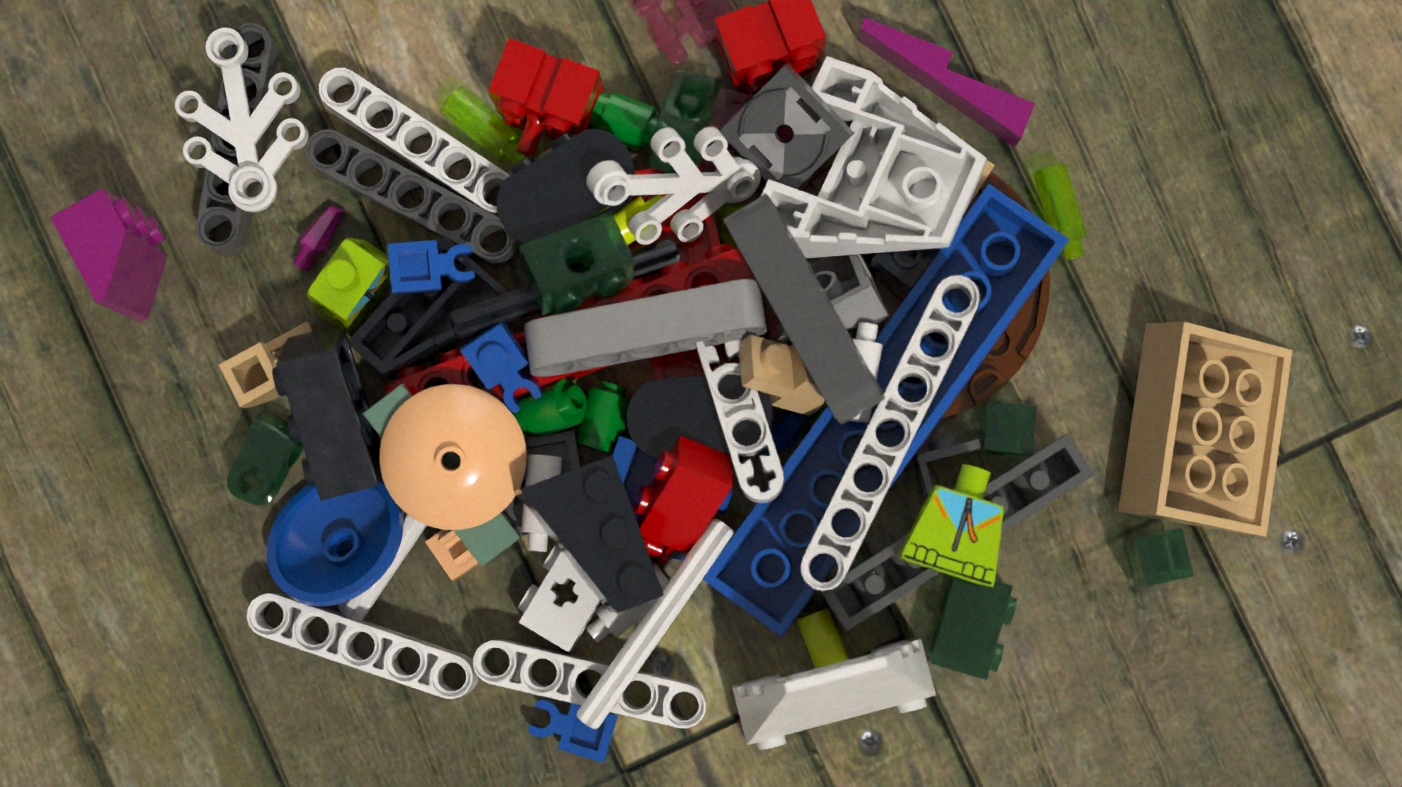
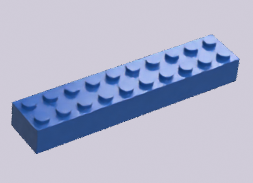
M990 184L987 185L959 224L950 246L940 250L875 340L876 343L883 345L877 383L884 394L941 281L949 276L960 275L974 282L979 290L980 300L976 313L887 493L1070 240ZM951 289L942 296V303L950 312L960 313L967 310L970 306L969 297L962 290ZM929 333L921 339L920 348L928 357L937 358L948 351V342L941 334ZM907 377L898 385L900 397L907 402H918L927 393L924 382L916 377ZM879 403L872 406L869 423ZM829 406L826 407L782 468L784 484L781 493L768 503H757L703 578L704 581L780 637L786 634L818 590L812 588L804 580L801 572L802 560L869 423L847 421L841 425L836 417H834ZM885 421L876 430L878 442L889 448L900 445L905 437L904 429L895 421ZM863 465L858 468L854 475V484L859 490L866 493L876 491L883 482L881 471L873 465ZM850 509L838 511L832 520L834 532L844 538L854 536L861 526L859 515ZM827 553L815 556L810 565L812 576L817 581L823 582L836 565V559Z

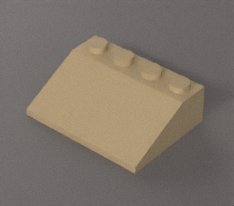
M1188 322L1146 324L1118 512L1267 537L1293 350Z

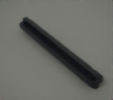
M665 240L454 310L450 313V322L458 338H465L486 331L501 320L507 324L617 287L625 282L659 273L661 269L680 262L679 251L672 240Z

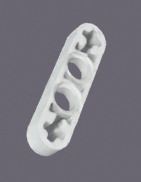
M741 340L725 343L728 361L733 360L735 357H738L740 360L739 343ZM697 342L699 358L740 488L744 496L749 500L757 503H768L781 493L784 478L757 390L746 388L742 397L735 400H729L720 395L718 384L724 376L735 374L741 377V361L740 363L724 364L711 371L710 365H720L714 346L705 347L703 342ZM742 420L754 421L761 429L760 439L752 446L739 445L732 436L733 428ZM766 448L770 456H760V462L765 474L774 473L776 479L769 482V491L760 492L758 486L753 485L749 487L747 483L748 480L754 478L751 460L749 459L744 464H741L738 457L754 456Z

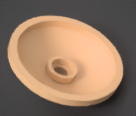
M438 385L415 394L393 414L381 440L380 470L390 496L413 519L427 526L444 530L473 528L499 515L516 496L514 491L520 489L527 464L525 438L513 413L497 397L480 388L469 385ZM449 451L456 452L461 459L460 466L455 469L445 467L442 462L444 453Z

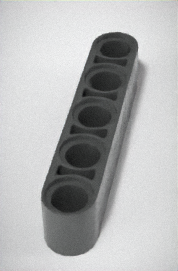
M245 23L238 26L235 31L243 37L248 47L257 41L265 42V48L258 57L247 58L242 64L245 87H257L255 98L248 103L251 116L268 92L270 79L279 73L281 49L274 38L261 25ZM228 45L226 59L236 55V45ZM222 77L216 112L230 120ZM269 126L256 144L258 161L265 154ZM212 133L211 144L215 149V153L238 166L236 150H231L230 143ZM206 169L196 222L197 236L205 246L220 255H237L247 247L254 212H246L232 202L230 196H223L222 187L225 181ZM252 182L248 185L247 195L249 197L257 196L259 182ZM231 221L232 232L229 238L223 242H216L214 239L216 227L223 222Z
M330 129L320 130L309 138L306 145V157L309 163L326 179L439 239L445 235L455 245L466 244L472 246V253L470 255L488 265L495 267L505 266L511 263L517 256L519 245L510 238L498 216L337 131ZM336 145L341 147L342 153L337 162L331 165L322 164L321 157L326 148ZM372 167L383 169V176L378 184L371 187L362 185V177L366 170ZM417 188L424 190L423 202L418 207L412 209L403 207L402 200L407 191ZM453 210L464 211L466 219L461 228L454 231L443 228L444 218L449 212ZM493 232L505 233L507 235V243L503 250L496 253L484 250V242L489 234Z
M764 194L725 218V224L839 423L842 425L883 401L885 396L770 197Z

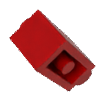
M681 435L670 452L664 450L661 453L654 468L652 483L649 487L643 485L640 488L633 504V512L638 514L637 523L649 555L656 557L657 563L665 565L675 550L688 554L701 537L732 488L733 463L730 455Z

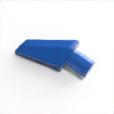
M787 410L774 422L771 436L777 455L783 449L794 446L810 416ZM765 448L762 451L765 456H770L768 449Z

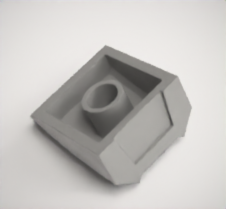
M861 254L817 257L808 261L850 335L857 333L859 322L879 325L891 319L879 291L880 289ZM765 295L764 301L766 305L763 306L770 340L782 344H793Z

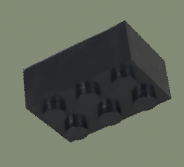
M344 323L287 338L281 354L278 355L277 367L272 368V376L277 393L280 397L287 396L292 413L287 414L290 434L294 442H302L307 457L302 459L305 480L309 487L316 486L321 501L378 486L381 474L379 460L381 442L377 431L363 415L370 407L351 346L347 343L348 336Z

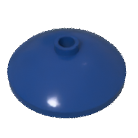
M380 480L378 486L322 501L316 486H305L285 504L271 528L267 543V563L273 580L289 597L311 606L336 605L361 595L385 574L397 555L403 535L401 508L395 503L385 484Z

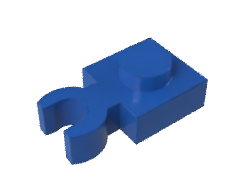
M437 240L387 244L391 295L440 291L441 276H447L457 283H466L473 280L475 277L474 271L460 272L454 266V258L459 255H470L472 253V246L459 244L450 248L446 254H438Z
M503 320L462 346L460 351L488 390L501 383L505 389L503 394L504 402L512 412L516 413L521 408V403L514 394L516 389L527 388L535 399L541 397L542 388L538 380L531 375L523 374L520 370L529 364L528 356Z
M540 699L536 701L535 707L545 709L550 713L551 722L546 727L530 724L528 728L529 733L537 737H547L553 733L561 735L558 745L559 750L602 763L605 762L618 714L609 712L600 727L592 729L577 717V711L582 705L571 703L569 712L566 714L561 712L558 705L551 700Z

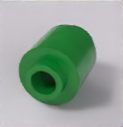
M602 92L594 105L589 127L606 131L617 137L625 146L641 152L646 144L651 145L653 136L661 129L662 119L656 117L657 107L614 92L612 95Z
M561 379L541 387L542 394L538 399H535L531 392L523 394L521 399H519L521 408L518 412L514 413L524 434L543 437L580 424L585 417L587 401L584 392L569 379Z
M600 381L598 389L588 387L585 396L587 401L585 417L575 428V431L579 432L577 444L600 452L613 454L615 444H617L619 436L623 437L627 424V409L631 399L625 397L626 388Z

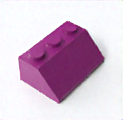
M104 188L51 216L50 218L95 302L140 323L148 319L168 257L161 243L166 239V235L157 219L152 214L147 217L139 206L132 207L124 196L118 198Z

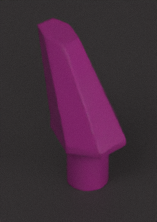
M331 203L299 235L298 241L302 245L293 261L295 266L305 271H310L318 254H324L344 211L343 206L338 203Z

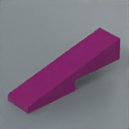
M864 18L858 42L1013 148L1016 147L1022 138L1035 103L946 69L953 51Z

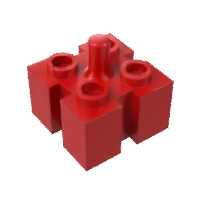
M769 0L753 8L749 5L715 18V31L717 33L715 35V46L735 95L747 92L748 96L756 95L787 63L801 77H804L817 69L816 64L822 62V48L825 46L826 35L811 0Z
M509 38L488 90L492 100L496 101V109L499 114L503 115L502 121L512 127L523 130L516 151L528 157L534 156L544 129L548 130L546 137L553 142L568 132L574 131L578 135L586 129H592L589 127L594 105L602 92L605 93L604 87L601 85L602 79L599 70L566 58L558 59L546 54L542 49Z

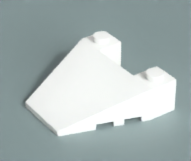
M826 56L812 89L846 123L854 134L840 147L818 197L768 179L761 196L767 194L805 258L949 247L985 168L987 158L941 123H934L918 111L917 105L905 96L901 98L883 84V80L870 70ZM810 107L812 116L819 121L821 118Z
M914 637L872 648L869 655L782 678L777 673L732 685L747 745L757 743L758 750L770 749L786 744L785 735L894 706H897L899 713H906L926 707L925 698L936 696L921 638Z

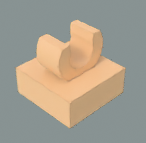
M442 529L425 541L452 581H455L479 564L453 530Z

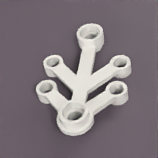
M220 28L212 32L208 37L206 52L208 57L222 69L230 120L207 106L204 98L191 90L184 91L177 96L175 110L186 121L200 123L233 145L236 149L238 166L216 154L213 145L205 138L199 136L192 137L185 142L183 156L194 167L206 168L229 183V196L237 207L246 212H260L267 209L276 198L278 187L274 178L275 174L291 151L304 147L309 138L307 128L299 120L294 118L285 119L278 125V138L261 160L258 161L257 142L283 105L291 104L298 99L300 85L289 73L280 72L275 74L269 81L268 92L250 116L242 64L248 57V45L237 31L231 28ZM228 45H236V55L230 59L223 58L224 48ZM284 81L291 82L292 89L287 95L281 96L277 94V87L280 83ZM196 99L198 101L197 110L194 113L186 114L184 112V105L187 101ZM291 127H299V138L292 142L286 141V131ZM198 145H205V156L202 159L194 160L192 158L193 149ZM252 182H260L262 186L261 192L255 197H249L247 195L248 185Z
M715 127L702 129L694 139L695 149L705 160L712 161L717 168L715 172L701 173L684 151L685 142L673 128H663L653 136L651 147L662 161L669 162L677 173L627 175L617 162L608 160L595 165L589 172L586 181L588 189L597 201L610 206L621 204L629 195L667 194L648 210L634 215L629 222L628 228L630 233L638 243L646 245L654 242L660 236L662 231L660 223L698 193H708L689 210L685 209L678 212L671 220V229L680 241H694L703 231V220L726 202L739 203L749 198L758 188L761 175L759 169L752 161L730 155L727 151V140ZM672 141V143L670 144V146H668L667 148H664V146H665L667 143H669V142ZM714 141L711 146L707 147L710 142Z

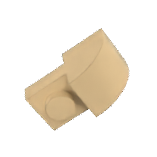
M306 321L266 344L259 342L218 365L240 407H253L280 397L274 385L272 368L277 367L278 355L281 354L287 338L316 331L311 322Z
M749 335L739 343L743 387L770 394L772 406L808 416L817 412L824 405L825 399L794 344L788 346L754 335Z

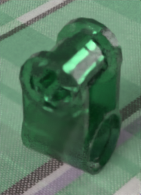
M262 411L253 421L246 435L245 443L227 476L228 489L237 499L252 505L262 506L272 502L279 494L291 468L304 450L301 441L294 442L287 421L267 411ZM250 475L262 481L261 487L258 490L246 484Z

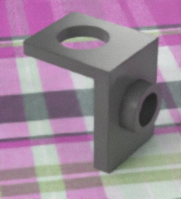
M956 436L935 440L928 443L930 452L918 454L912 458L924 502L933 487L927 464L977 451L982 448L979 439L960 444L957 443Z

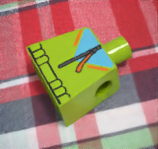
M346 238L307 292L313 312L333 326L344 323L346 333L351 338L366 322L390 288L388 255L365 239Z
M962 464L954 490L937 485L932 487L897 558L985 587H993L996 577L1004 507L983 500L991 473L978 467Z

